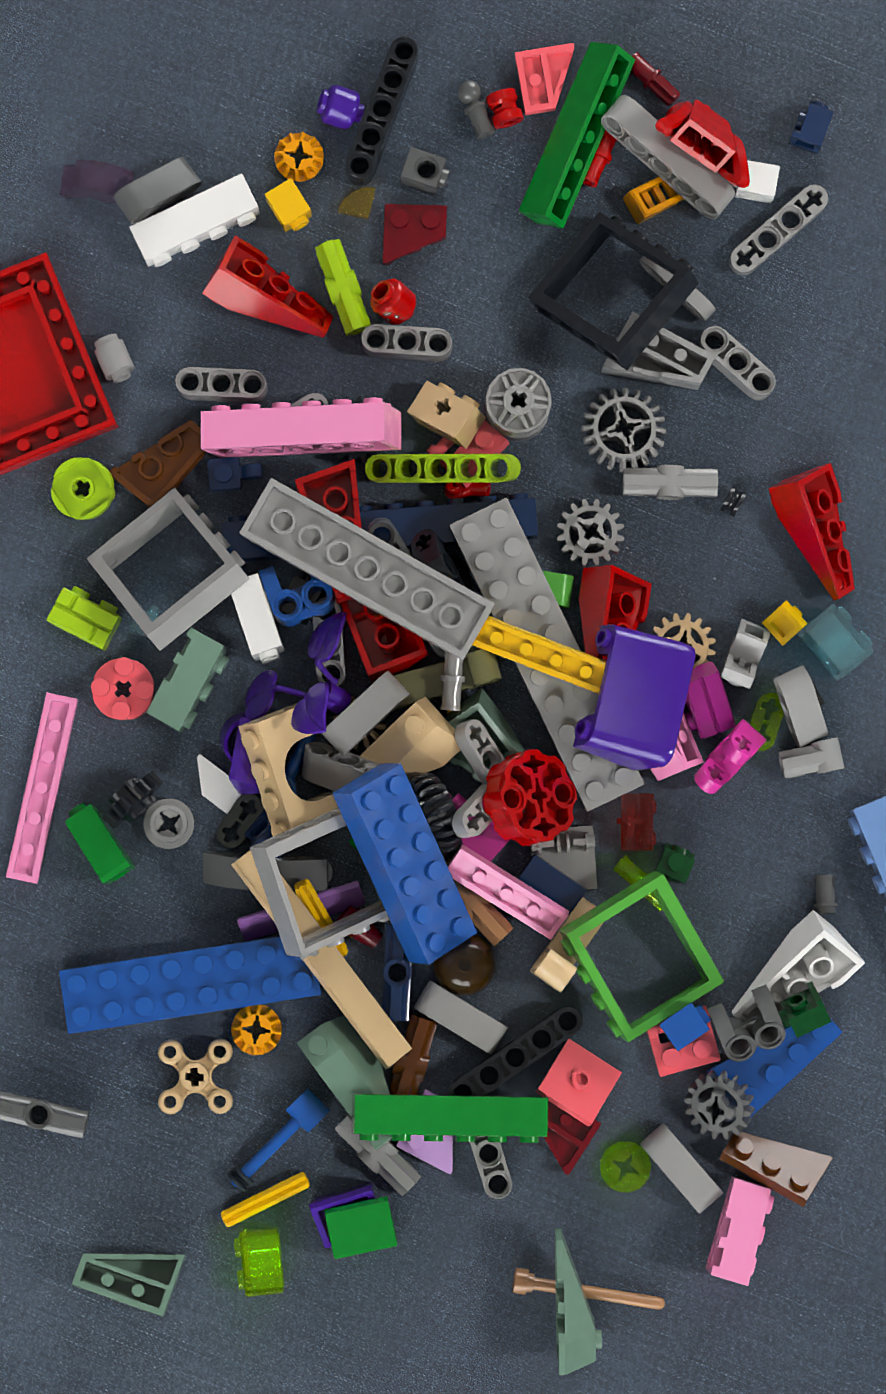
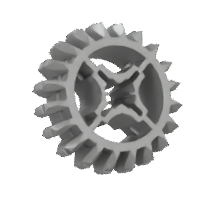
M623 388L622 397H618L617 391L611 389V400H608L604 394L599 395V401L602 406L592 402L589 407L595 414L585 413L584 419L592 424L582 425V432L591 433V435L583 438V444L594 443V446L588 450V454L591 456L599 452L600 455L596 460V463L599 465L605 458L610 460L607 465V469L610 471L613 469L615 462L620 463V473H623L626 469V463L630 464V468L638 469L637 460L646 467L649 464L646 454L652 458L658 456L657 450L652 446L663 447L664 441L656 436L666 434L665 428L657 427V425L664 423L665 417H654V414L660 410L659 405H654L650 409L647 407L652 399L650 396L645 397L643 402L638 400L641 394L640 390H636L632 398L628 397V388ZM622 406L637 410L645 419L629 418ZM613 409L615 423L604 431L598 432L599 420L607 411ZM620 420L625 428H633L632 431L629 430L628 439L624 437L622 432H614L615 429H619ZM649 428L648 442L644 447L635 452L634 435ZM602 441L618 442L621 444L625 454L610 450Z

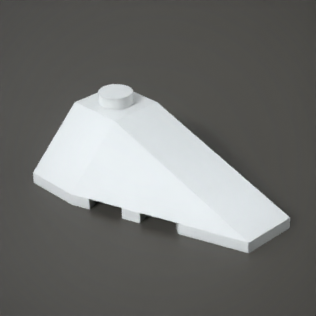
M812 910L789 932L731 1012L736 1018L747 1020L748 1014L757 1007L751 990L765 984L771 993L777 1011L783 1009L780 1001L808 989L807 983L812 981L818 993L830 986L832 989H835L847 981L865 962L833 925Z

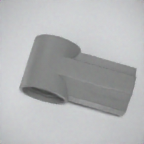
M838 737L810 743V746L778 752L783 778H793L814 772L821 774L844 769Z

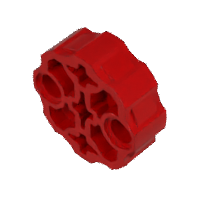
M539 749L525 750L508 755L505 760L493 765L486 776L487 788L483 795L484 810L491 817L494 823V830L504 840L511 839L517 841L521 846H531L552 841L556 835L567 831L574 820L573 807L577 800L576 787L569 779L565 765L555 755H544Z

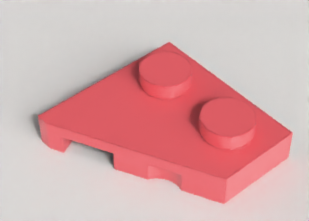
M574 43L515 52L525 116L556 110L573 56Z

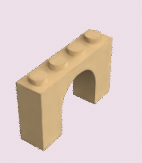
M297 703L238 726L242 736V744L246 749L251 764L252 774L256 779L261 794V802L271 825L273 837L338 808L332 794L335 791L324 792L308 800H303L288 785L285 775L287 753L294 743L313 735L300 733L293 729L291 718Z

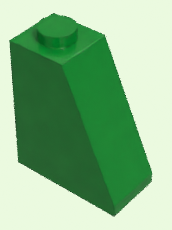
M83 802L68 812L70 818L64 822L103 884L111 885L136 868L95 805L89 804L86 806Z

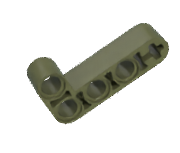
M480 649L466 655L463 660L462 676H465V683H462L461 692L501 681L502 676L496 654ZM444 662L394 675L410 693L394 710L411 706L424 697L429 701L441 698L443 681H440V675H444Z

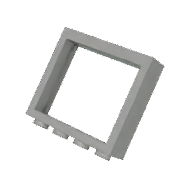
M176 488L172 489L86 558L159 651L249 580V577L241 568L245 564L235 550L229 554L226 549L231 545L219 531L213 534L211 530L215 526L204 512L198 516L196 514V511L199 509L198 505L189 494L182 497ZM184 513L225 564L152 621L114 573L113 569Z
M339 808L250 847L287 956H297L301 960L308 956H316L319 954L318 949L324 946L333 947L345 941L344 937L351 933L353 935L361 934L370 930V924L376 921L385 922L390 920L377 893L378 902L307 936L301 937L275 857L346 826Z

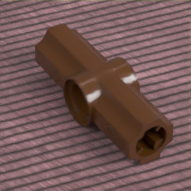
M412 1015L405 1034V1040L412 1049L395 1062L392 1072L394 1076L389 1090L390 1095H417L419 1084L423 1082L431 1055L428 1054L438 1022Z

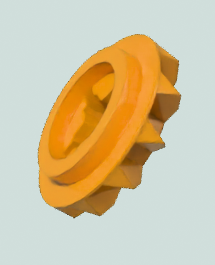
M302 131L294 134L289 133L284 139L279 140L274 152V158L278 171L285 178H292L295 182H303L312 179L319 173L323 166L324 153L317 139ZM302 145L304 155L310 158L302 159L301 164L296 168L295 159L290 157L291 153H296L299 146Z
M265 1005L244 1007L235 1015L232 1022V1038L239 1049L251 1055L268 1053L276 1047L281 1038V1021L278 1015ZM256 1016H259L260 1026L270 1030V1032L260 1034L256 1044H254L253 1034L243 1030V1027L253 1026Z

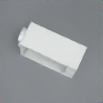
M258 573L248 576L249 580L235 590L231 596L251 655L255 661L260 660L264 664L279 659V653L285 651L262 581Z

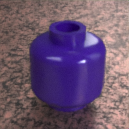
M331 85L328 90L323 89L316 108V113L320 114L323 123L344 130L349 129L354 122L359 123L364 112V105L360 104L359 93L339 85Z

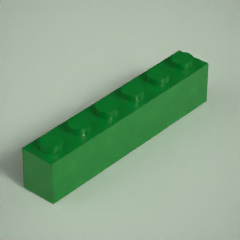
M590 42L518 210L536 224L562 229L566 224L605 132L601 124V118L621 95L635 62V59L618 45Z
M353 1094L352 1133L360 1134L359 1140L378 1141L379 1134L392 1135V1141H411V1135H424V1141L441 1142L443 1141V1135L456 1136V1142H475V1136H488V1142H507V1136H520L521 1143H539V1137H547L548 1098Z

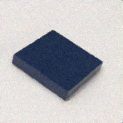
M535 853L517 877L520 881L567 909L569 915L587 891L585 887ZM540 934L541 936H543L544 938H546L548 941L551 942L550 939H548V938L545 937L544 935Z

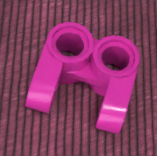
M742 719L706 757L703 765L695 773V782L704 792L715 794L759 750L767 739L747 721Z

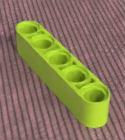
M377 454L368 458L365 464V473L368 479L377 483L510 482L519 476L521 470L518 458L512 454ZM412 460L417 464V473L414 476L409 473L408 469ZM442 460L447 464V472L444 476H441L438 472V464ZM471 460L477 464V472L474 476H471L468 472V464ZM501 460H504L507 464V472L504 476H501L498 472V464ZM382 461H385L388 467L385 476H382L379 471V465Z

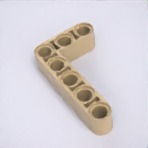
M582 897L561 928L596 906ZM602 924L579 937L585 948ZM558 930L536 960L530 972L553 989L561 992L578 968L574 966L576 962L574 956L569 957L565 953L560 942L563 937Z

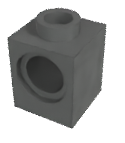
M411 147L401 173V184L436 195L439 187L445 188L450 174V170L446 169V159ZM424 166H429L434 169L435 174L430 178H422L418 171Z

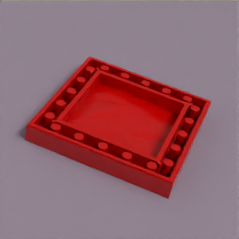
M46 252L0 271V476L119 428Z

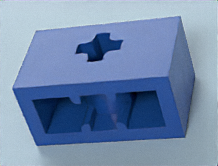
M690 1003L659 1025L676 1050L679 1051L710 1030L707 1023L711 1019L701 1005L695 1008Z

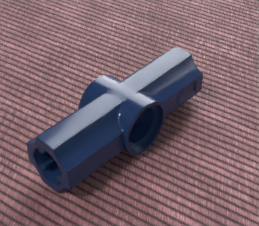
M386 924L382 1009L391 1021H409L412 962L408 961L393 926ZM395 963L402 964L407 971L405 979L399 982L390 979L388 974L390 966Z

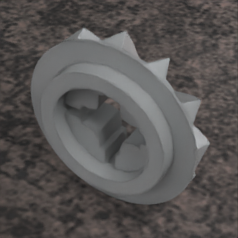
M162 799L155 802L147 810L144 817V830L146 836L154 845L164 849H174L184 845L193 834L195 821L191 810L183 802L176 799ZM162 812L170 819L181 816L174 824L177 835L169 829L158 833V830L164 824Z

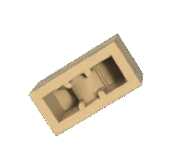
M426 381L407 413L419 425L467 449L486 419L478 409L480 404L466 395L462 399L455 396V391L441 382L436 386Z

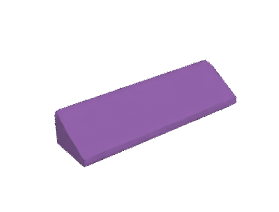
M357 881L317 893L329 916L343 912L350 904L353 907L365 904L360 884ZM266 910L240 917L237 920L246 941L278 932L275 922Z

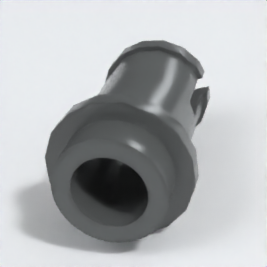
M835 875L814 876L816 904H813V908H816L818 914H835V908L838 907V903H835Z

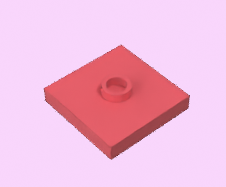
M568 1039L537 1088L536 1093L548 1098V1101L589 1127L622 1072L576 1042Z

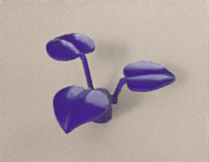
M346 612L336 613L322 621L314 630L309 641L308 656L316 659L315 665L328 681H321L313 685L306 693L282 685H275L277 673L272 670H266L253 680L247 691L244 714L248 719L255 720L264 716L273 703L274 692L281 691L304 698L297 703L293 710L291 718L293 729L304 734H317L327 731L326 710L328 709L340 715L351 702L350 692L337 686L338 679L333 677L323 665V662L330 660L338 646Z

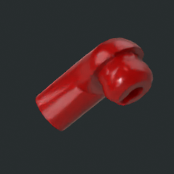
M446 483L444 492L450 499L466 498L469 496H489L491 484L471 483L465 488L461 483Z

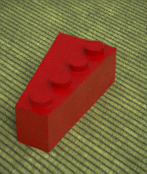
M355 459L295 479V487L299 494L361 528ZM331 587L337 604L352 599Z

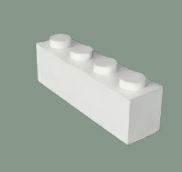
M241 173L129 228L147 266L149 267L154 264L155 267H159L171 261V256L181 251L184 254L192 252L200 246V242L208 238L216 240L228 233L227 229L237 224L239 227H243L256 220L255 216L260 214L250 188Z

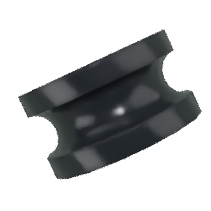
M733 485L720 510H729L730 516L734 517L747 492H738L737 487Z

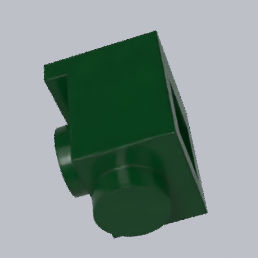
M665 843L654 870L664 874L665 877L684 884L695 862V854L677 845Z
M812 981L807 983L808 989L780 1001L783 1008L778 1011L785 1029L792 1027L797 1038L832 1022Z

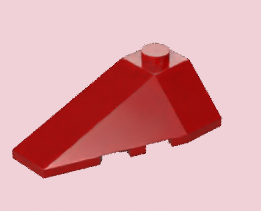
M354 599L341 603L343 611L347 613V622L372 684L388 670L393 676L397 675L428 655L420 636Z

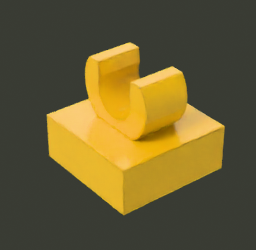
M787 600L762 622L782 646L808 623L802 618L803 613L796 606L792 607Z

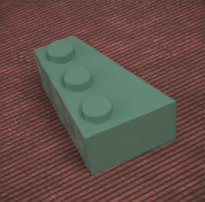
M191 627L186 635L189 639L181 653L178 652L176 654L172 669L168 676L163 679L146 712L180 733L185 728L191 729L199 714L195 712L200 700L203 702L207 701L214 688L210 684L216 673L221 675L229 662V658L226 657L228 651L224 645Z

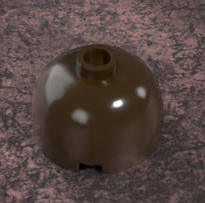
M473 935L433 961L434 974L439 984L448 992L460 996L474 995L484 990L492 981L496 970L495 955L490 945L477 935Z

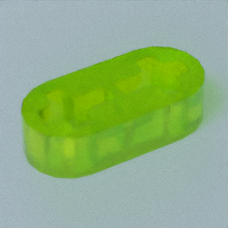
M775 693L764 694L757 700L750 720V725L758 732L761 730L762 724L767 725L765 736L769 737V741L759 748V752L766 751L773 746L784 714L779 697ZM770 699L775 700L774 706L778 707V712H772L769 720H764L766 709L762 707V703H767Z

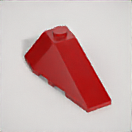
M234 235L211 274L202 294L228 310L324 338L333 316L307 292H298L288 282L290 277L284 271L276 272L267 263L269 258L262 251Z
M831 463L789 477L768 488L771 503L776 510L779 520L833 600H838L853 591L855 586L850 553L843 547L842 532H846L845 521H840L837 506L838 503H842L841 491Z
M613 565L583 568L579 604L585 653L607 661V656L599 654L595 643L600 626L613 624L637 630L639 623L644 622L648 614L651 583Z

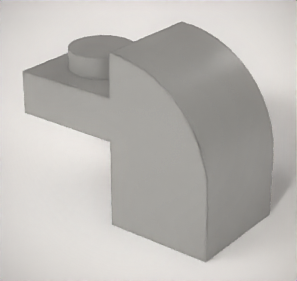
M741 619L723 662L720 677L726 679L727 682L734 686H743L750 689L758 664L769 640V630Z

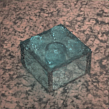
M833 603L801 629L797 635L833 678L839 681L871 656L874 651L871 649L873 645L871 639L862 630L857 632L850 624L853 620L850 614L842 606L837 608Z

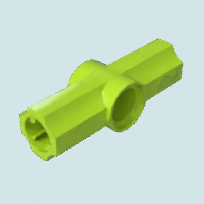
M340 239L323 242L315 247V251L325 276L324 283L333 306H336L346 336L360 334L371 324L361 299L362 292L353 269H350Z

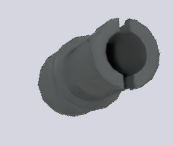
M466 80L459 85L457 96L462 103L468 105L463 112L465 115H468L477 140L484 139L495 133L486 111L487 103L485 101L479 102L482 93L478 83L473 80Z

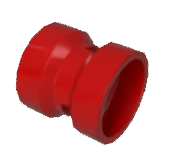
M514 88L501 89L486 97L488 108L492 109L494 114L492 121L496 129L511 127L524 120L522 110L516 104L518 97Z

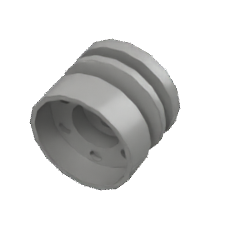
M524 368L508 369L497 375L489 385L485 398L486 420L507 440L513 442L527 441L538 435L547 424L552 405L551 392L545 380L534 371ZM513 397H516L518 400L523 397L525 399L524 408H521L519 405L512 407Z

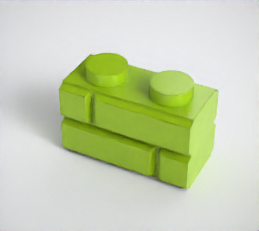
M73 586L72 590L64 587L46 621L106 651L122 621V617L116 614L118 608L104 600H101L99 605L88 600L91 594L76 586Z

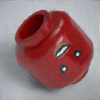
M394 278L386 279L377 283L372 289L370 306L374 313L386 323L398 325L409 320L414 314L417 303L416 296L400 280Z

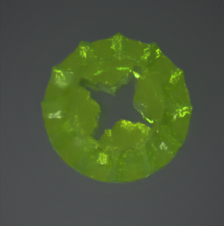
M621 1141L611 1145L604 1152L600 1162V1172L605 1183L613 1190L629 1193L640 1189L649 1179L651 1170L650 1159L647 1152L638 1144ZM630 1154H632L631 1166L638 1173L627 1172L619 1180L621 1169L613 1161L625 1162L630 1157Z

